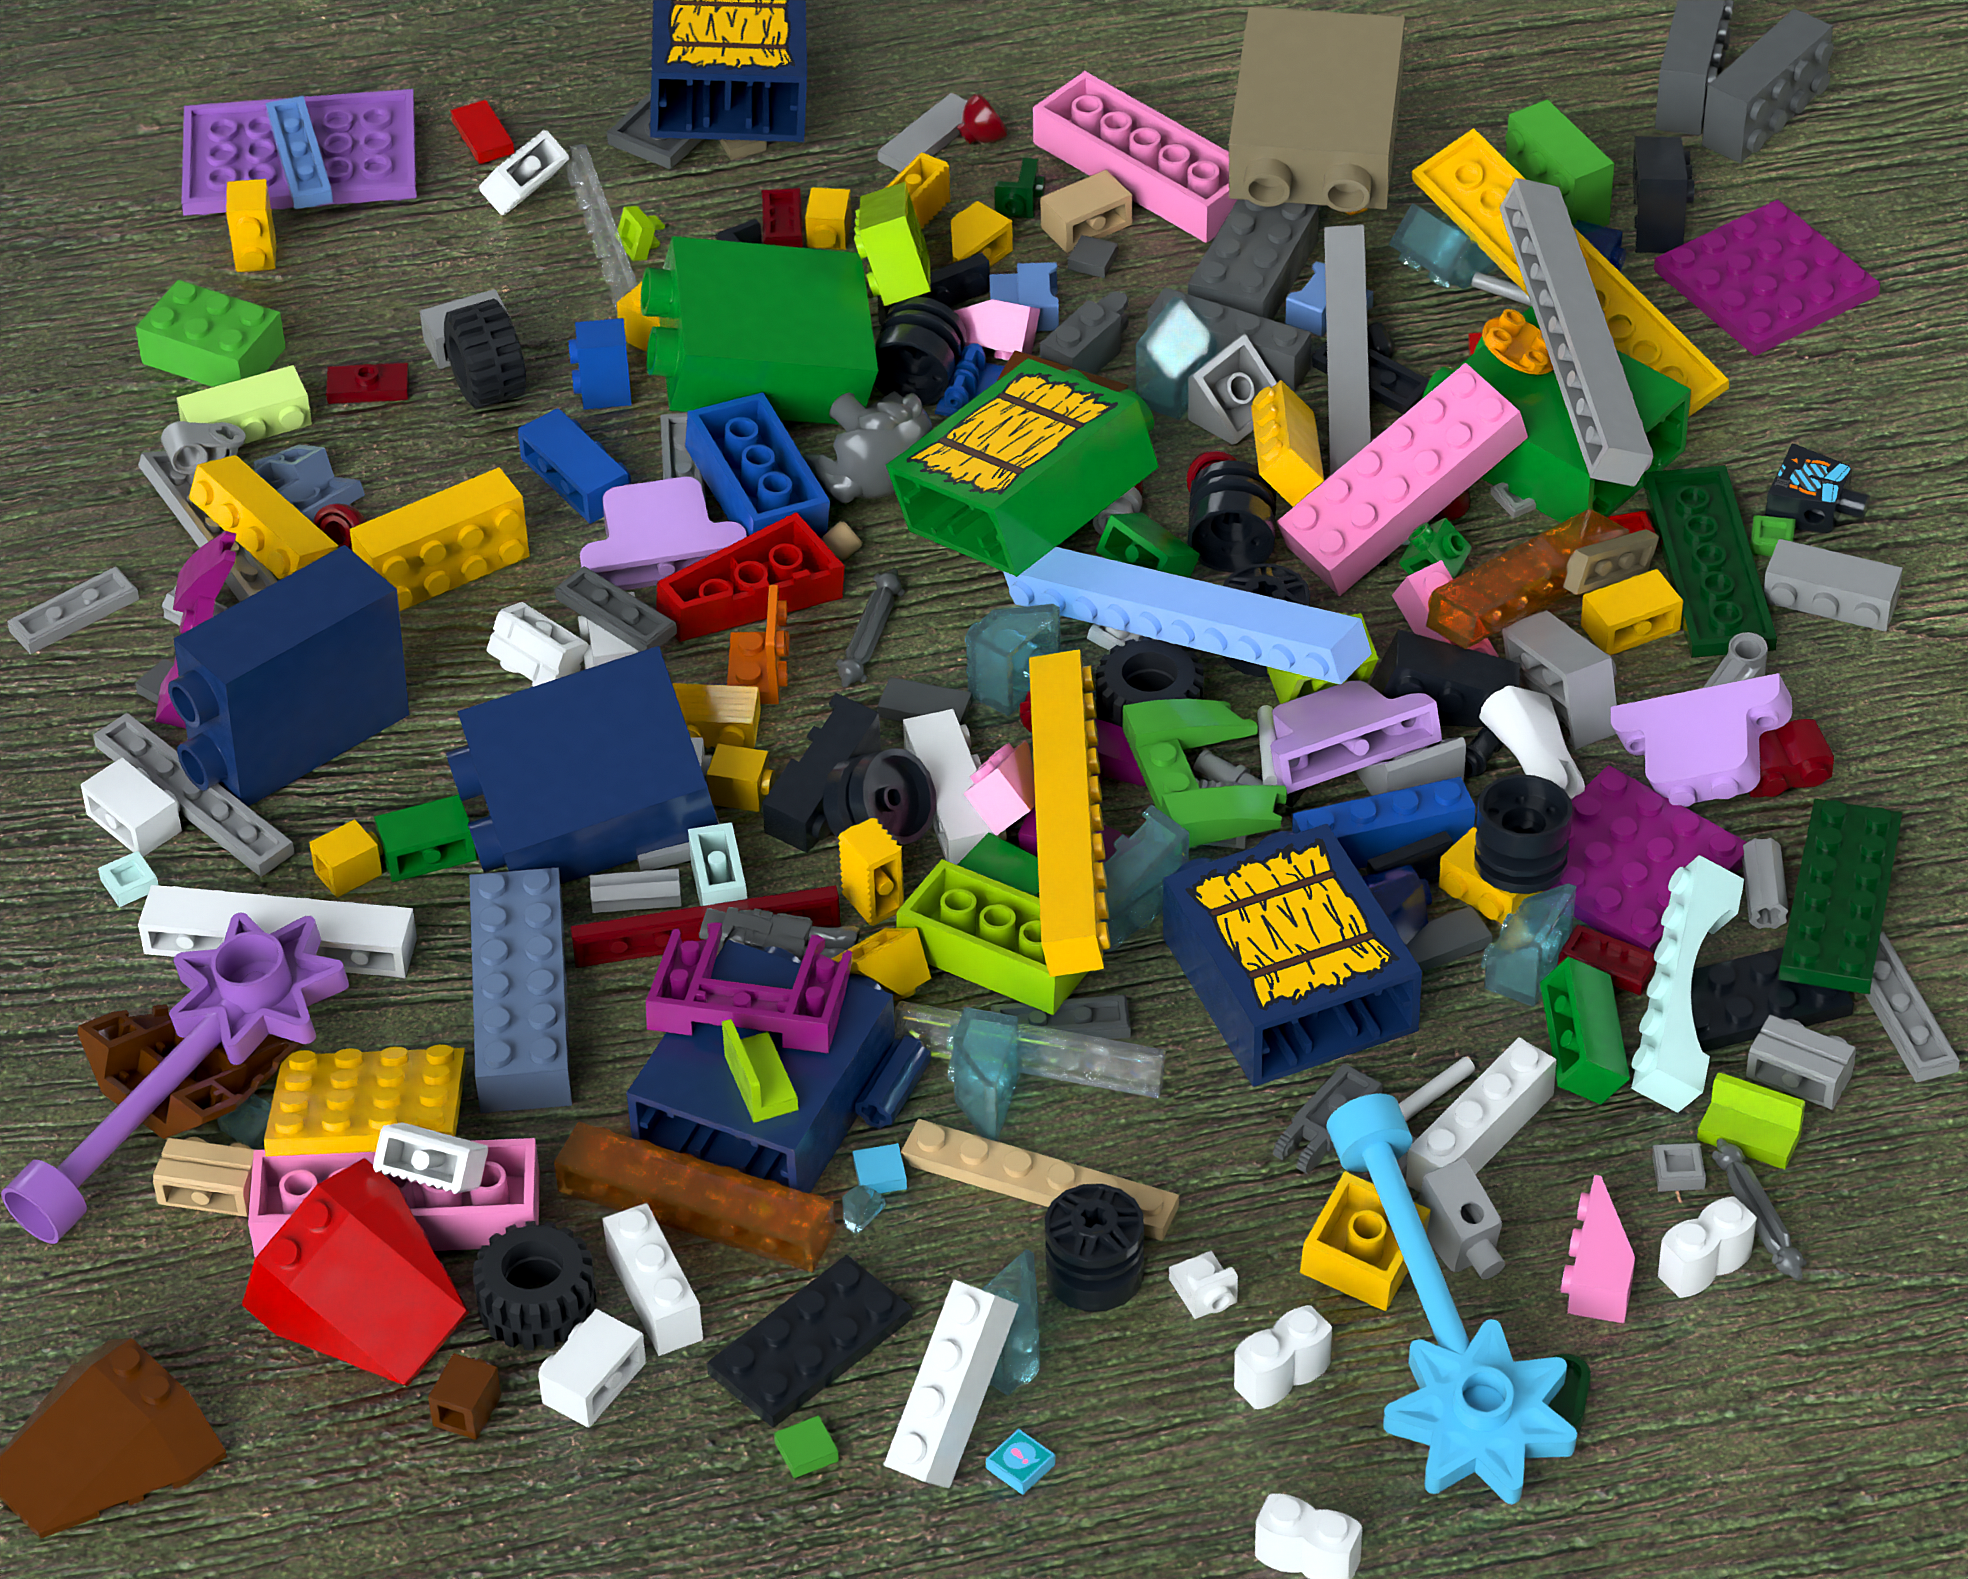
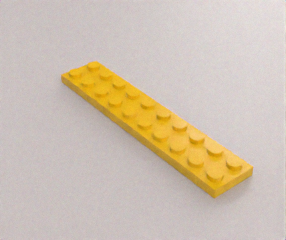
M1473 128L1412 170V180L1528 295L1499 209L1516 178L1526 179ZM1573 226L1582 254L1585 257L1592 283L1595 285L1599 303L1604 311L1610 334L1614 339L1616 350L1691 389L1688 417L1728 390L1729 379Z

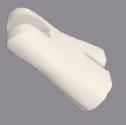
M1506 686L1504 689L1492 694L1482 706L1479 718L1512 751L1520 762L1525 774L1553 781L1566 791L1571 800L1583 793L1585 785L1582 775L1566 748L1559 721L1549 695L1514 686Z

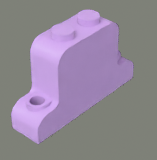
M678 477L639 484H627L611 488L604 494L603 509L607 539L584 546L580 552L581 568L583 566L587 567L622 590L656 586L658 581L747 537L744 527L739 523L731 521L714 523L709 520L702 486L695 478Z
M1777 673L1610 707L1611 725L1626 751L1636 756L1645 755V773L1654 791L1662 797L1669 798V802L1672 805L1687 807L1702 801L1718 798L1729 799L1736 795L1750 792L1758 785L1760 781L1759 737L1763 732L1778 729L1790 720L1792 716V697L1780 674Z
M1363 681L1344 682L1341 685L1339 684L1280 704L1272 710L1277 740L1270 745L1274 772L1277 777V785H1285L1287 794L1442 741L1437 703L1434 699L1422 693L1388 699Z

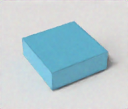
M899 1144L853 1151V1163L861 1196L907 1189V1178Z

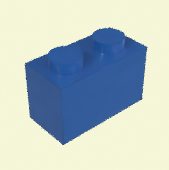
M624 318L575 322L576 339L568 340L571 364L579 363V369L572 370L574 394L582 393L583 409L632 406Z

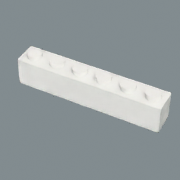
M151 885L138 923L144 954L175 957L181 952L217 949L224 942L230 919L236 913L242 912L247 914L268 934L301 917L312 916L316 921L321 936V943L316 953L317 956L342 961L346 973L406 978L417 941L413 908L182 888L178 886Z

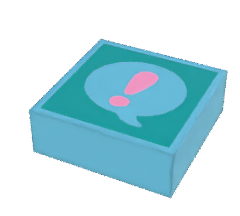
M1017 1429L986 1458V1469L1022 1495L1055 1466V1454L1020 1429Z

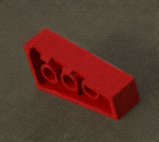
M795 512L658 581L656 611L676 622L677 634L674 636L681 642L767 619L769 585H778L779 600H787V613L843 598L845 565L801 516Z

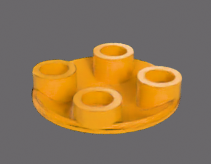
M1505 309L1500 317L1492 318L1485 323L1482 330L1484 343L1490 352L1501 362L1513 369L1528 374L1540 375L1554 370L1542 331L1526 322L1521 313L1516 310Z

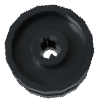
M889 748L872 754L853 756L838 762L828 774L823 790L824 812L829 827L837 839L841 832L846 831L851 826L875 818L878 819V824H883V829L887 830V834L892 835V840H897V845L902 846L921 839L932 826L936 812V790L930 772L918 757L904 749Z

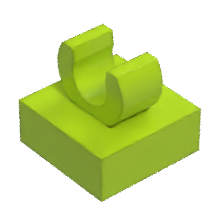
M626 206L623 208L615 240L633 261L647 260L649 250L660 246V241L654 236L655 230H663L665 225L655 215L646 216L638 206Z

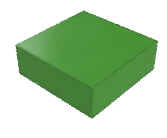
M1754 515L1750 540L1752 554L1772 556L1779 539L1793 542L1796 519Z
M819 1415L774 1432L775 1444L794 1478L839 1461L838 1450Z

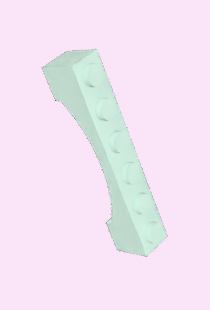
M1700 855L1685 868L1679 867L1672 875L1668 885V889L1671 891L1670 902L1661 919V924L1664 926L1663 936L1654 954V960L1657 961L1655 975L1647 988V996L1650 997L1648 1009L1639 1026L1642 1038L1640 1047L1632 1061V1068L1635 1069L1631 1089L1677 1113L1703 1093L1710 1056L1701 1050L1692 1015L1691 981L1696 956L1707 932L1714 934L1738 914L1744 884L1743 878Z

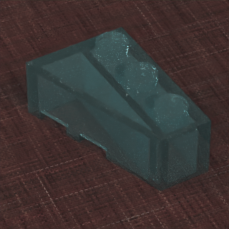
M1152 804L1142 813L1143 818L1146 819L1144 824L1130 838L1122 834L1113 844L1118 851L1104 864L1107 889L1099 890V892H1105L1109 919L1101 920V923L1107 922L1111 949L1103 950V955L1116 950L1126 938L1140 928L1143 929L1149 926L1154 918L1163 912V877L1174 874L1178 868L1189 862V831Z

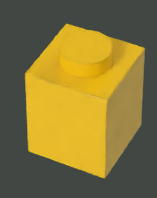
M811 187L805 216L807 248L846 250L852 221L850 189Z
M717 744L706 774L707 787L712 804L760 812L765 795H768L776 780L775 770H770L768 751Z
M355 819L309 842L314 872L336 898L382 875L379 857L383 855L382 845L372 831L367 833Z

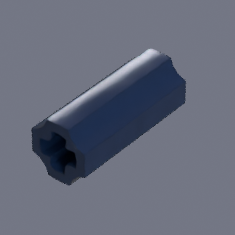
M907 1035L904 1038L895 1039L856 1101V1114L861 1116L867 1125L879 1129L886 1125H892L931 1062V1052L922 1045L919 1039Z

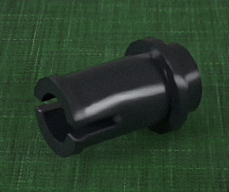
M1483 727L1478 732V735L1466 745L1465 777L1471 778L1482 775L1486 770L1487 762L1504 745V743H1500L1502 741L1488 727Z

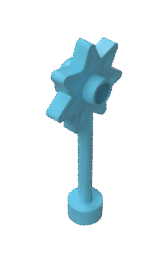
M1370 1094L1353 1099L1339 1107L1330 1116L1327 1122L1328 1133L1344 1169L1351 1172L1369 1171L1439 1345L1437 1346L1421 1339L1414 1340L1411 1343L1408 1364L1420 1389L1389 1403L1385 1407L1383 1428L1389 1434L1430 1446L1424 1487L1429 1493L1438 1494L1473 1472H1476L1506 1503L1515 1504L1519 1502L1522 1494L1524 1458L1569 1457L1575 1451L1576 1429L1547 1406L1565 1383L1567 1363L1560 1357L1513 1362L1502 1327L1498 1321L1493 1319L1486 1320L1470 1343L1397 1163V1160L1412 1145V1135L1398 1101L1395 1097L1388 1094Z

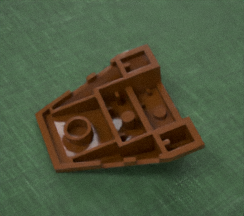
M167 1004L153 1006L151 1014L129 1017L127 1010L114 1011L78 1025L77 1034L102 1094L117 1105L184 1039L176 1034ZM268 1034L243 1063L234 1065L229 1062L221 1042L142 1124L162 1139H165L235 1111L280 1068L283 1060L290 1054L299 1051L305 1044Z
M133 1338L111 1339L68 1369L1 1451L0 1499L42 1539L99 1518V1511L125 1501L128 1502L129 1506L144 1501L143 1494L170 1484L173 1489L185 1486L226 1458L227 1453L192 1395Z

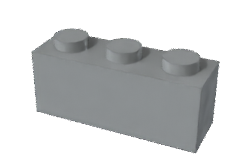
M1779 539L1766 570L1763 592L1768 604L1886 632L1899 599L1903 568Z

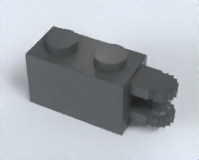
M1114 291L1107 294V297H1103L1097 304L1087 300L1040 342V358L1096 375L1121 352V334L1128 327V316L1124 313V310L1126 311V308H1128L1127 295L1124 292Z

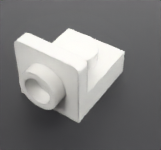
M1212 1251L1169 1267V1280L1194 1319L1210 1313L1221 1312L1230 1305L1237 1303L1238 1275L1232 1267L1224 1270Z

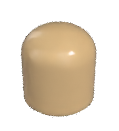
M839 521L821 538L840 561L849 558L862 546V541L844 521Z

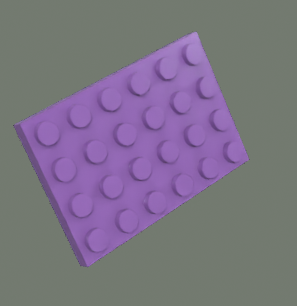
M413 89L304 97L333 197V202L318 206L417 198ZM288 98L184 106L181 203L183 215H207L210 213L226 212L227 181L266 179L271 209L294 207L266 109L267 102Z

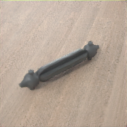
M896 568L883 574L876 572L873 580L876 581L877 590L871 593L847 647V659L842 660L838 658L835 662L842 686L845 688L851 683L858 681L864 683L868 676L864 674L863 665L869 662L894 605L893 596L898 595L901 597L905 592L901 588V580L898 577V570Z
M1719 1138L1716 1141L1717 1151H1714L1712 1154L1713 1159L1716 1160L1717 1165L1722 1170L1727 1171L1729 1185L1738 1200L1757 1217L1755 1230L1767 1251L1773 1254L1772 1262L1781 1273L1790 1275L1796 1281H1800L1803 1278L1802 1268L1806 1266V1259L1803 1258L1798 1249L1791 1247L1789 1232L1749 1165L1745 1164L1746 1156L1743 1155L1742 1150L1737 1145Z

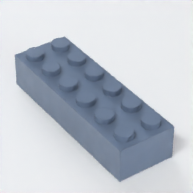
M559 867L471 874L469 879L475 1079L480 1113L572 1106L564 915Z

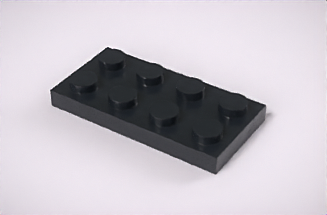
M1784 947L1693 969L1692 1015L1702 1052L1756 1039L1769 1015L1783 1020H1796L1806 1027L1851 1016L1854 1003L1845 990L1779 980Z
M846 1254L707 1362L708 1375L768 1425L775 1428L913 1319L912 1306Z

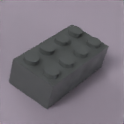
M1677 0L1660 67L1655 130L1701 136L1705 119L1708 84L1724 70L1726 51L1729 49L1732 28H1728L1729 21L1727 20L1731 21L1734 0Z
M1794 8L1710 82L1707 88L1702 146L1741 164L1753 152H1758L1764 142L1774 133H1779L1786 122L1796 113L1800 114L1805 109L1807 103L1817 94H1822L1830 81L1828 65L1834 49V45L1831 43L1833 26Z
M1238 199L1189 280L1188 294L1273 320L1318 242L1319 205L1284 202L1277 206L1265 207L1254 204L1249 200Z

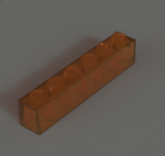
M1589 508L1434 589L1428 600L1429 613L1426 627L1467 649L1571 593V591L1563 586L1568 573L1566 569L1567 563L1575 549L1627 535L1629 530Z
M578 1122L554 1161L559 1192L621 1212L647 1203L659 1224L812 1273L836 1232L834 1202L824 1199L820 1195L804 1193L782 1186L773 1180H763L741 1173L732 1167H722L697 1159L687 1153H677L661 1148L646 1140H636L623 1136L605 1127H595Z

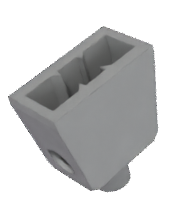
M1463 1157L1424 1175L1417 1204L1431 1210L1427 1237L1433 1249L1453 1272H1459L1473 1265L1481 1279H1489L1498 1274L1505 1267V1261L1496 1250L1502 1221L1466 1158Z

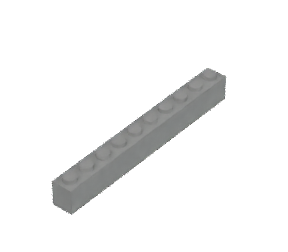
M1516 178L1499 209L1540 331H1542V336L1545 340V345L1589 476L1593 479L1636 486L1643 472L1648 470L1652 463L1653 450L1645 434L1643 422L1638 414L1633 393L1630 391L1625 377L1623 365L1618 357L1614 339L1605 320L1604 311L1599 303L1595 285L1592 283L1585 257L1582 254L1577 234L1573 229L1567 206L1564 203L1559 187Z

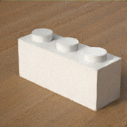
M644 1203L603 1218L607 1255L658 1356L702 1341L700 1304L648 1204Z

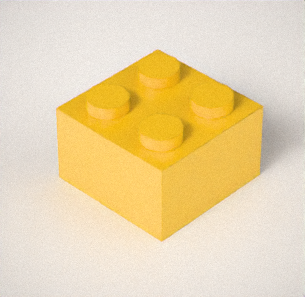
M1344 1171L1304 1242L1300 1273L1386 1312L1409 1270L1375 1185ZM1414 1202L1427 1234L1431 1210Z

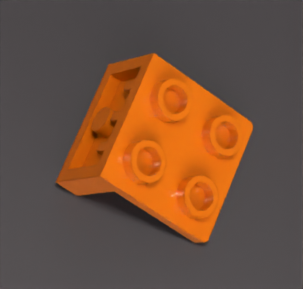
M769 585L766 632H731L727 685L759 687L760 704H779L780 687H787L788 664L787 661H781V656H789L790 650L789 631L781 630V626H787V600H779L778 585Z

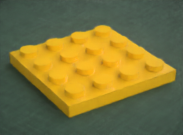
M441 1044L421 1050H407L404 1047L394 1046L374 1052H361L358 1049L347 1048L336 1053L315 1054L308 1050L296 1051L290 1054L280 1064L264 1136L265 1156L376 1152L382 1127L401 1122L455 1137L466 1069L465 1048H453L449 1045Z

